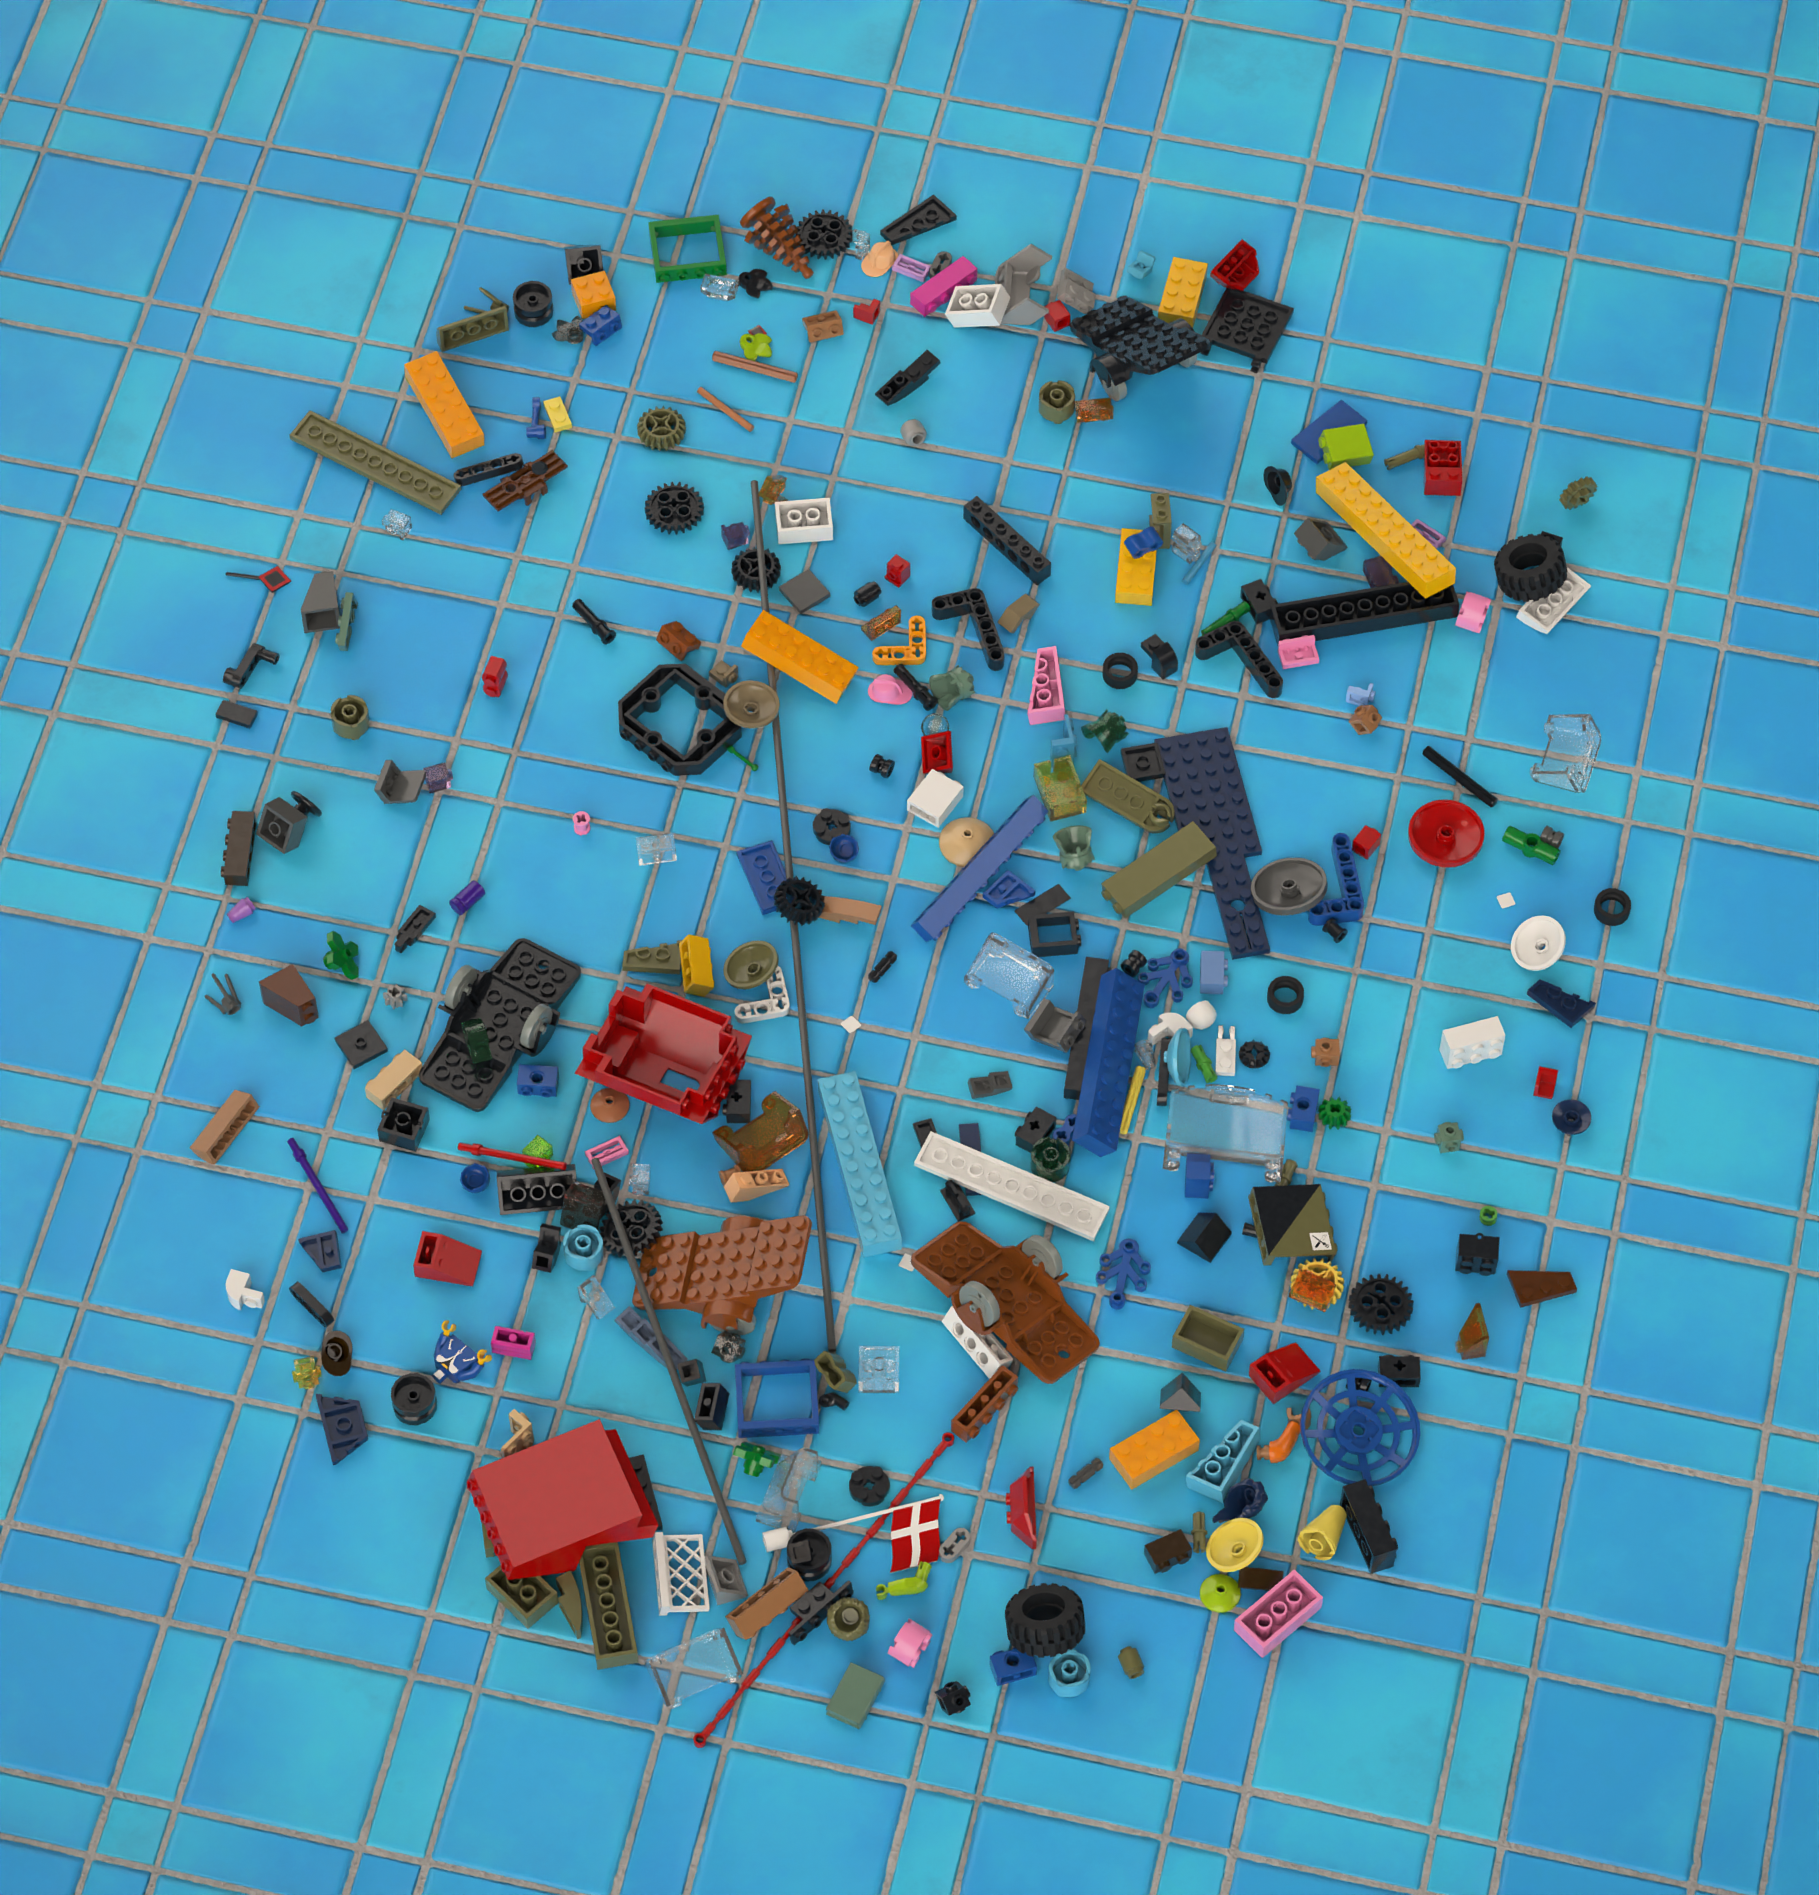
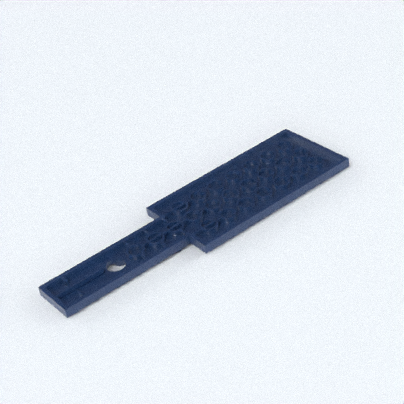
M1228 728L1154 739V743H1158L1165 769L1164 782L1169 800L1175 810L1174 819L1177 830L1179 831L1194 821L1216 847L1217 856L1206 863L1232 960L1270 953L1260 911L1252 898L1251 879L1245 861L1246 857L1262 855V849ZM1235 900H1240L1245 903V907L1243 910L1237 911L1231 907V903Z

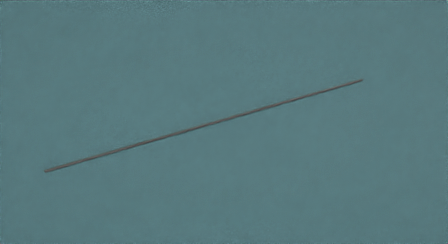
M753 480L751 481L761 604L762 611L765 610L770 613L758 481ZM767 663L768 683L777 694L775 667ZM778 712V715L772 721L787 880L789 877L791 879L794 877ZM790 920L828 1352H835L836 1342L798 923L794 925V922Z

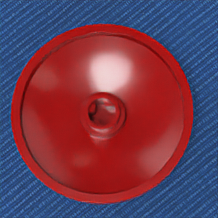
M1436 800L1429 802L1413 814L1409 823L1408 839L1413 851L1422 860L1435 866L1457 867L1464 865L1478 855L1484 842V826L1480 817L1473 809L1457 801Z

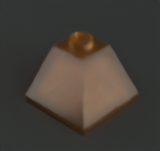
M1480 1303L1475 1304L1459 1333L1458 1341H1455L1456 1351L1460 1353L1462 1360L1486 1356L1489 1335Z

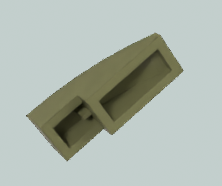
M568 1571L556 1577L557 1588L562 1595L558 1597V1604L578 1640L581 1638L583 1627L582 1606L576 1581L571 1571Z

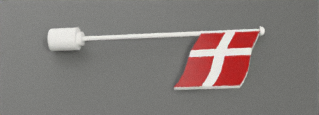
M939 1494L937 1497L811 1529L820 1531L893 1512L891 1526L893 1556L891 1574L918 1567L921 1561L929 1564L937 1562L940 1549L938 1516L940 1501L944 1500V1496ZM787 1527L762 1532L766 1552L786 1548L790 1537L795 1533L787 1530Z

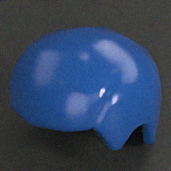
M845 834L833 837L829 845L830 854L836 861L841 863L854 860L859 852L858 842L853 836Z
M474 1163L467 1166L461 1172L460 1182L468 1192L479 1193L489 1186L490 1174L485 1165Z

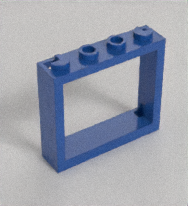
M814 1360L741 1362L740 1364H735L739 1438L819 1434L816 1366ZM810 1373L812 1418L744 1422L742 1376Z

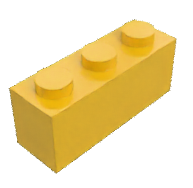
M688 934L679 943L684 993L705 997L714 988L708 938Z

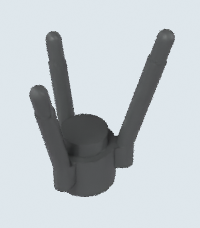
M212 973L211 976L224 995V998L221 1000L222 1006L208 995H205V998L220 1009L222 1014L233 1015L237 1013L241 1008V1002L237 998L228 974H225V979L232 996L228 995L219 979Z

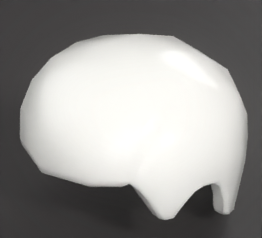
M1205 1000L1193 1005L1188 1010L1186 1019L1193 1028L1203 1030L1214 1023L1217 1013L1215 1008Z

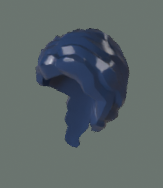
M1248 1478L1233 1485L1224 1500L1225 1508L1213 1516V1523L1256 1516L1268 1500L1262 1483L1260 1481L1254 1482L1253 1479Z

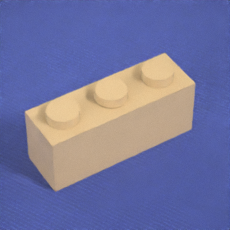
M406 1050L395 1055L387 1067H383L374 1079L368 1081L365 1086L366 1098L382 1110H385L391 1097L397 1098L419 1077L422 1062Z

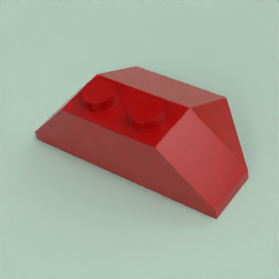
M1242 239L1213 268L1210 277L1225 288L1243 291L1259 274L1256 250Z
M1029 1467L1010 1485V1493H1006V1505H1010V1511L1006 1512L1007 1524H1011V1532L1031 1549H1036L1034 1467Z

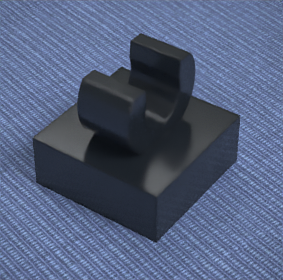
M809 1540L788 1544L792 1565L813 1561Z

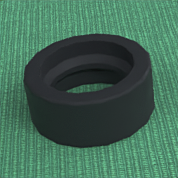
M1126 653L1109 655L1103 663V679L1112 688L1125 689L1131 687L1137 679L1138 664L1132 656ZM1122 664L1129 667L1131 673L1125 677H1116L1109 672V669L1114 665Z
M1608 888L1602 890L1597 895L1594 903V914L1601 923L1608 926H1617L1623 924L1628 919L1631 910V900L1625 892L1616 888ZM1607 900H1615L1623 905L1624 910L1619 914H1610L1602 909L1601 904Z
M1281 976L1275 978L1270 983L1267 992V1002L1270 1008L1280 1014H1291L1301 1008L1304 999V988L1296 978ZM1289 988L1296 992L1297 998L1289 1003L1281 1002L1275 998L1274 993L1277 989Z

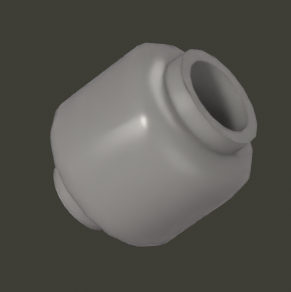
M916 419L906 421L900 430L903 439L910 446H918L926 439L927 432L922 423Z

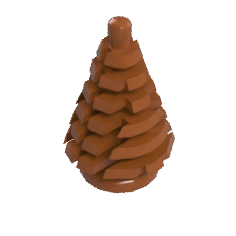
M773 197L763 199L752 207L740 221V225L743 228L753 226L756 229L753 232L749 230L744 241L749 244L754 243L755 248L758 250L763 249V253L767 255H772L776 251V254L772 257L773 259L780 261L783 258L782 265L790 267L794 264L791 268L792 271L796 273L801 271L805 279L811 278L814 272L807 266L809 264L808 256L801 258L805 254L804 245L799 247V243L802 242L800 235H797L795 238L793 237L798 230L796 225H792L794 220L792 214H789L790 208L788 204L775 208L776 212L771 214L770 212L776 204Z

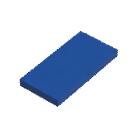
M1340 400L1291 439V444L1318 464L1323 460L1324 454L1318 442L1323 430L1365 424L1366 426L1367 420L1343 400Z
M773 841L736 851L762 915L776 911L777 907L774 906L775 900L773 899L775 890L783 880L786 881V873Z

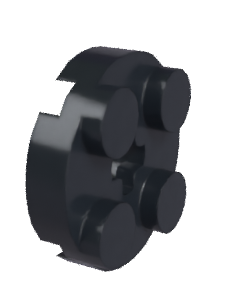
M825 808L821 810L813 821V832L817 840L823 844L830 845L832 838L841 834L850 835L851 824L849 816L839 810ZM828 825H835L836 828L829 830Z
M866 1466L854 1471L849 1481L851 1497L868 1507L882 1503L890 1490L889 1478L882 1468L878 1466ZM866 1483L874 1484V1486H872V1490H869L868 1487H864V1485H866Z

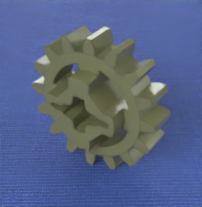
M1592 477L1580 478L1578 481L1575 480L1568 484V488L1564 489L1563 494L1560 495L1559 501L1565 509L1577 508L1579 505L1586 504L1589 498L1594 496L1593 493L1597 491L1596 488L1598 486Z

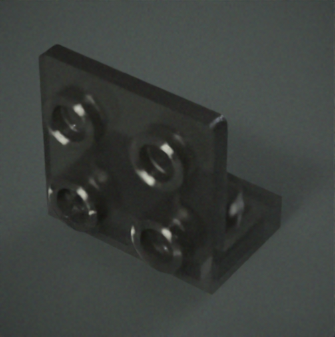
M574 1181L564 1194L560 1225L574 1229L578 1225L585 1224L593 1226L598 1230L601 1211L607 1204L603 1192Z

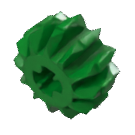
M1332 1096L1329 1098V1101L1324 1099L1318 1110V1118L1322 1120L1323 1126L1329 1125V1129L1335 1126L1339 1130L1340 1125L1344 1127L1347 1125V1121L1351 1119V1108L1347 1106V1100L1341 1102L1340 1096L1337 1100H1334Z

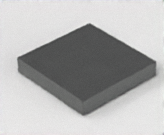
M809 569L779 586V591L800 615L830 597V592Z

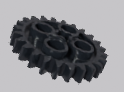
M823 209L820 214L815 211V215L808 213V218L803 217V222L799 221V226H797L798 232L796 236L800 235L802 241L799 245L800 247L804 245L805 254L810 252V257L817 255V259H819L821 256H824L826 260L827 256L830 255L833 259L834 254L840 256V251L845 253L846 248H850V243H852V225L849 224L848 219L844 220V215L838 217V212L833 215L831 210L825 213Z
M671 482V486L664 483V488L657 486V491L652 490V495L647 496L648 501H645L646 519H649L650 525L654 524V529L661 527V532H664L666 529L668 534L674 531L677 535L678 530H681L682 533H685V528L691 531V525L697 526V521H701V516L704 515L702 497H699L698 491L694 492V487L688 489V484L682 487L681 482L677 486L673 482Z
M634 1199L632 1204L625 1201V1206L619 1203V1209L617 1210L634 1256L637 1257V1252L640 1251L644 1254V1248L650 1250V1244L657 1243L654 1238L661 1237L659 1231L663 1230L661 1227L663 1222L655 1206H651L649 1202L645 1204L641 1200L637 1204ZM606 1213L605 1215L608 1219L602 1220L601 1222L604 1226L599 1227L603 1245L608 1252L611 1251L612 1255L618 1254L619 1258H621L625 1252L611 1214Z
M1378 1274L1376 1279L1370 1275L1369 1281L1362 1278V1284L1357 1282L1356 1288H1352V1295L1349 1296L1348 1308L1351 1309L1350 1315L1354 1316L1353 1321H1360V1328L1365 1325L1366 1332L1373 1329L1374 1335L1378 1330L1381 1331L1382 1335H1384L1385 1330L1392 1334L1393 1328L1400 1331V1325L1405 1327L1406 1320L1410 1321V1314L1413 1312L1412 1307L1414 1303L1411 1300L1412 1293H1407L1408 1287L1402 1288L1403 1281L1396 1283V1277L1388 1280V1274L1384 1278H1381V1275ZM1381 1290L1384 1293H1377L1376 1291ZM1395 1302V1303H1398L1399 1305L1395 1306V1305H1392L1391 1303ZM1364 1303H1368V1304H1370L1371 1306H1365V1305H1363V1304H1364ZM1379 1315H1383V1316H1385L1386 1318H1383V1319H1382V1318H1379L1378 1316H1379Z

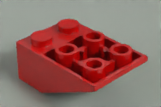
M1425 440L1424 495L1460 496L1462 488L1461 441Z
M422 1231L413 1264L415 1277L473 1287L482 1251L445 1235Z
M1295 1342L1266 1353L1251 1363L1249 1377L1268 1399L1275 1404L1318 1375L1321 1371Z

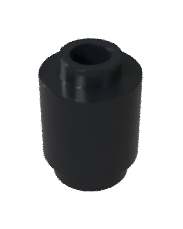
M868 582L854 592V601L857 605L865 607L879 598L881 589L876 582Z

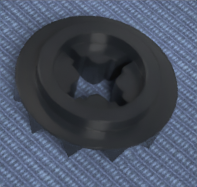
M1253 1039L1252 1042H1245L1240 1047L1239 1059L1245 1066L1256 1069L1268 1063L1270 1052L1268 1046H1265L1262 1041L1255 1042ZM1253 1049H1255L1256 1053H1258L1256 1059H1254L1253 1054H1251Z

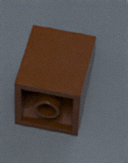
M293 964L259 981L262 1002L266 1006L300 1026L310 1024L319 1018L316 999Z

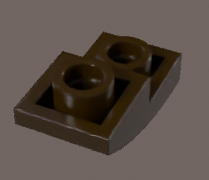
M1244 1567L1239 1570L1238 1588L1269 1591L1283 1579L1284 1571Z

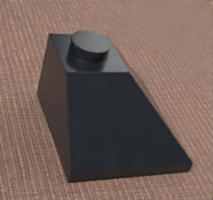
M600 245L564 247L569 285H571V279L603 271Z

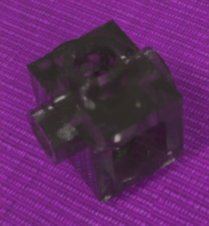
M724 1331L717 1336L711 1353L719 1356L724 1362L733 1363L743 1357L746 1350L744 1348L746 1340L742 1339L737 1333Z

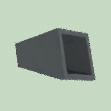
M333 571L314 574L301 607L304 633L340 629V626H338L339 608Z

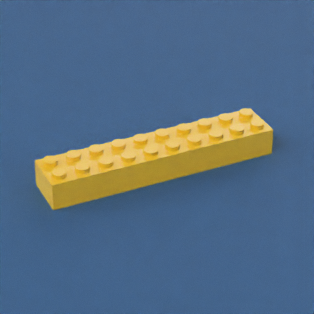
M1346 462L1316 476V493L1425 599L1455 584L1456 567Z

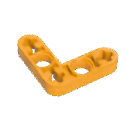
M917 615L909 619V646L876 647L872 652L873 662L877 665H920L926 660L925 619ZM915 623H919V631H915ZM915 637H919L922 639V642L915 643L912 640ZM916 649H919L920 657H916ZM896 653H902L904 654V657L899 659L896 658L894 655Z

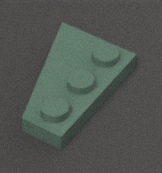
M346 592L345 598L341 600L343 613L338 619L340 633L336 634L335 642L341 651H348L352 628L349 625L354 623V609H357L358 606L354 594Z

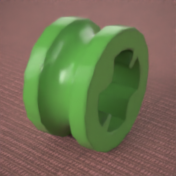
M1491 1206L1483 1207L1479 1216L1481 1223L1486 1226L1495 1224L1498 1215L1497 1210ZM1485 1213H1489V1215H1491L1492 1218L1488 1219V1217L1485 1216Z

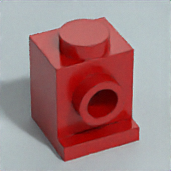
M895 554L887 563L885 579L899 588L910 577V563Z

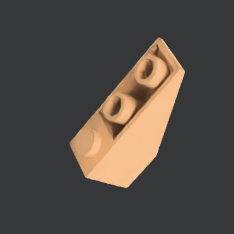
M783 1169L733 1173L724 1185V1189L732 1203L749 1201L788 1187L790 1184Z

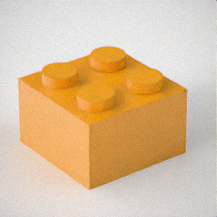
M605 270L571 279L572 295L582 319L588 318L605 305L616 311L615 295Z

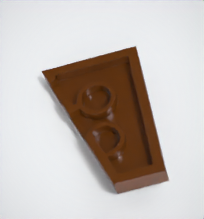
M1507 1270L1508 1279L1520 1308L1577 1292V1287L1570 1272Z

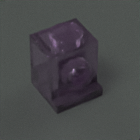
M743 522L731 524L728 527L721 525V537L728 550L748 544L750 531Z

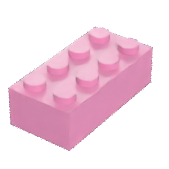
M1294 1569L1235 1619L1234 1631L1263 1658L1322 1608L1323 1597Z

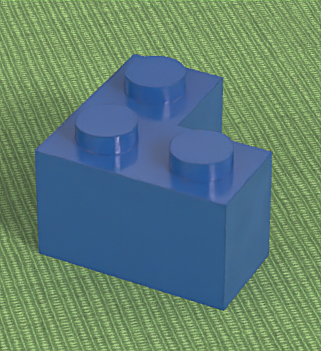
M1187 1153L1185 1197L1208 1199L1209 1191H1213L1214 1162H1210V1155Z

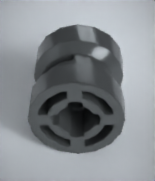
M1546 826L1540 839L1558 849L1564 838V833L1560 831L1555 832L1552 827Z

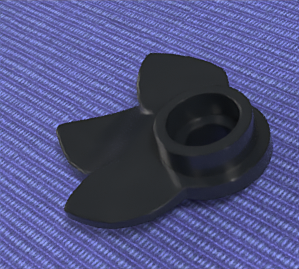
M762 269L743 272L738 277L739 285L746 289L748 295L754 298H759L760 291H768L773 288L770 280L766 278L767 272Z

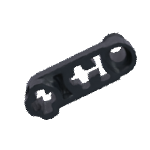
M253 643L237 669L231 667L226 669L223 682L242 689L259 660L262 659L276 665L280 655L265 649L264 646Z

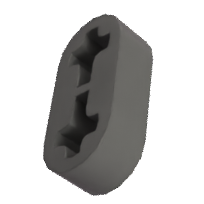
M943 251L936 255L930 267V279L937 274L938 270L941 272L952 264L950 253Z

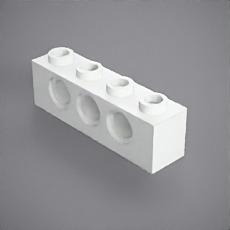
M951 1306L942 1323L985 1375L990 1379L1002 1365L1008 1369L1014 1359L992 1333L980 1335L969 1329L958 1317L954 1307Z

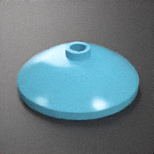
M1180 1028L1175 1032L1169 1042L1167 1051L1164 1052V1062L1167 1063L1168 1071L1178 1086H1185L1187 1084L1191 1068V1042L1186 1028Z

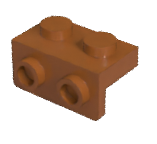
M677 621L662 625L656 638L663 647L680 661L684 660L687 652L699 649L701 645L696 636Z

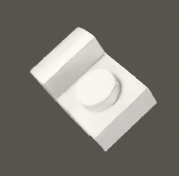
M1164 1013L1159 1015L1158 1025L1155 1024L1149 1029L1147 1041L1153 1046L1167 1036L1169 1039H1172L1175 1032L1180 1028H1186L1191 1038L1193 1027L1183 1016L1177 1013Z
M231 1269L226 1280V1291L231 1305L238 1310H241L243 1304L251 1308H263L265 1303L263 1292L250 1289L252 1284L250 1274Z

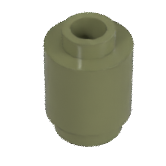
M1129 1646L1120 1650L1118 1659L1125 1675H1128L1129 1679L1143 1675L1144 1665L1137 1649Z

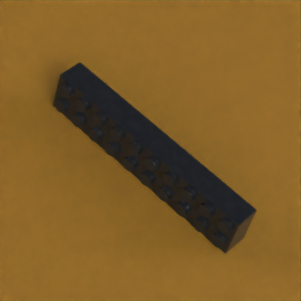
M1409 582L1273 604L1270 607L1269 618L1278 646L1279 641L1287 638H1299L1305 635H1314L1315 641L1456 618L1458 616L1459 602L1453 585L1425 599Z

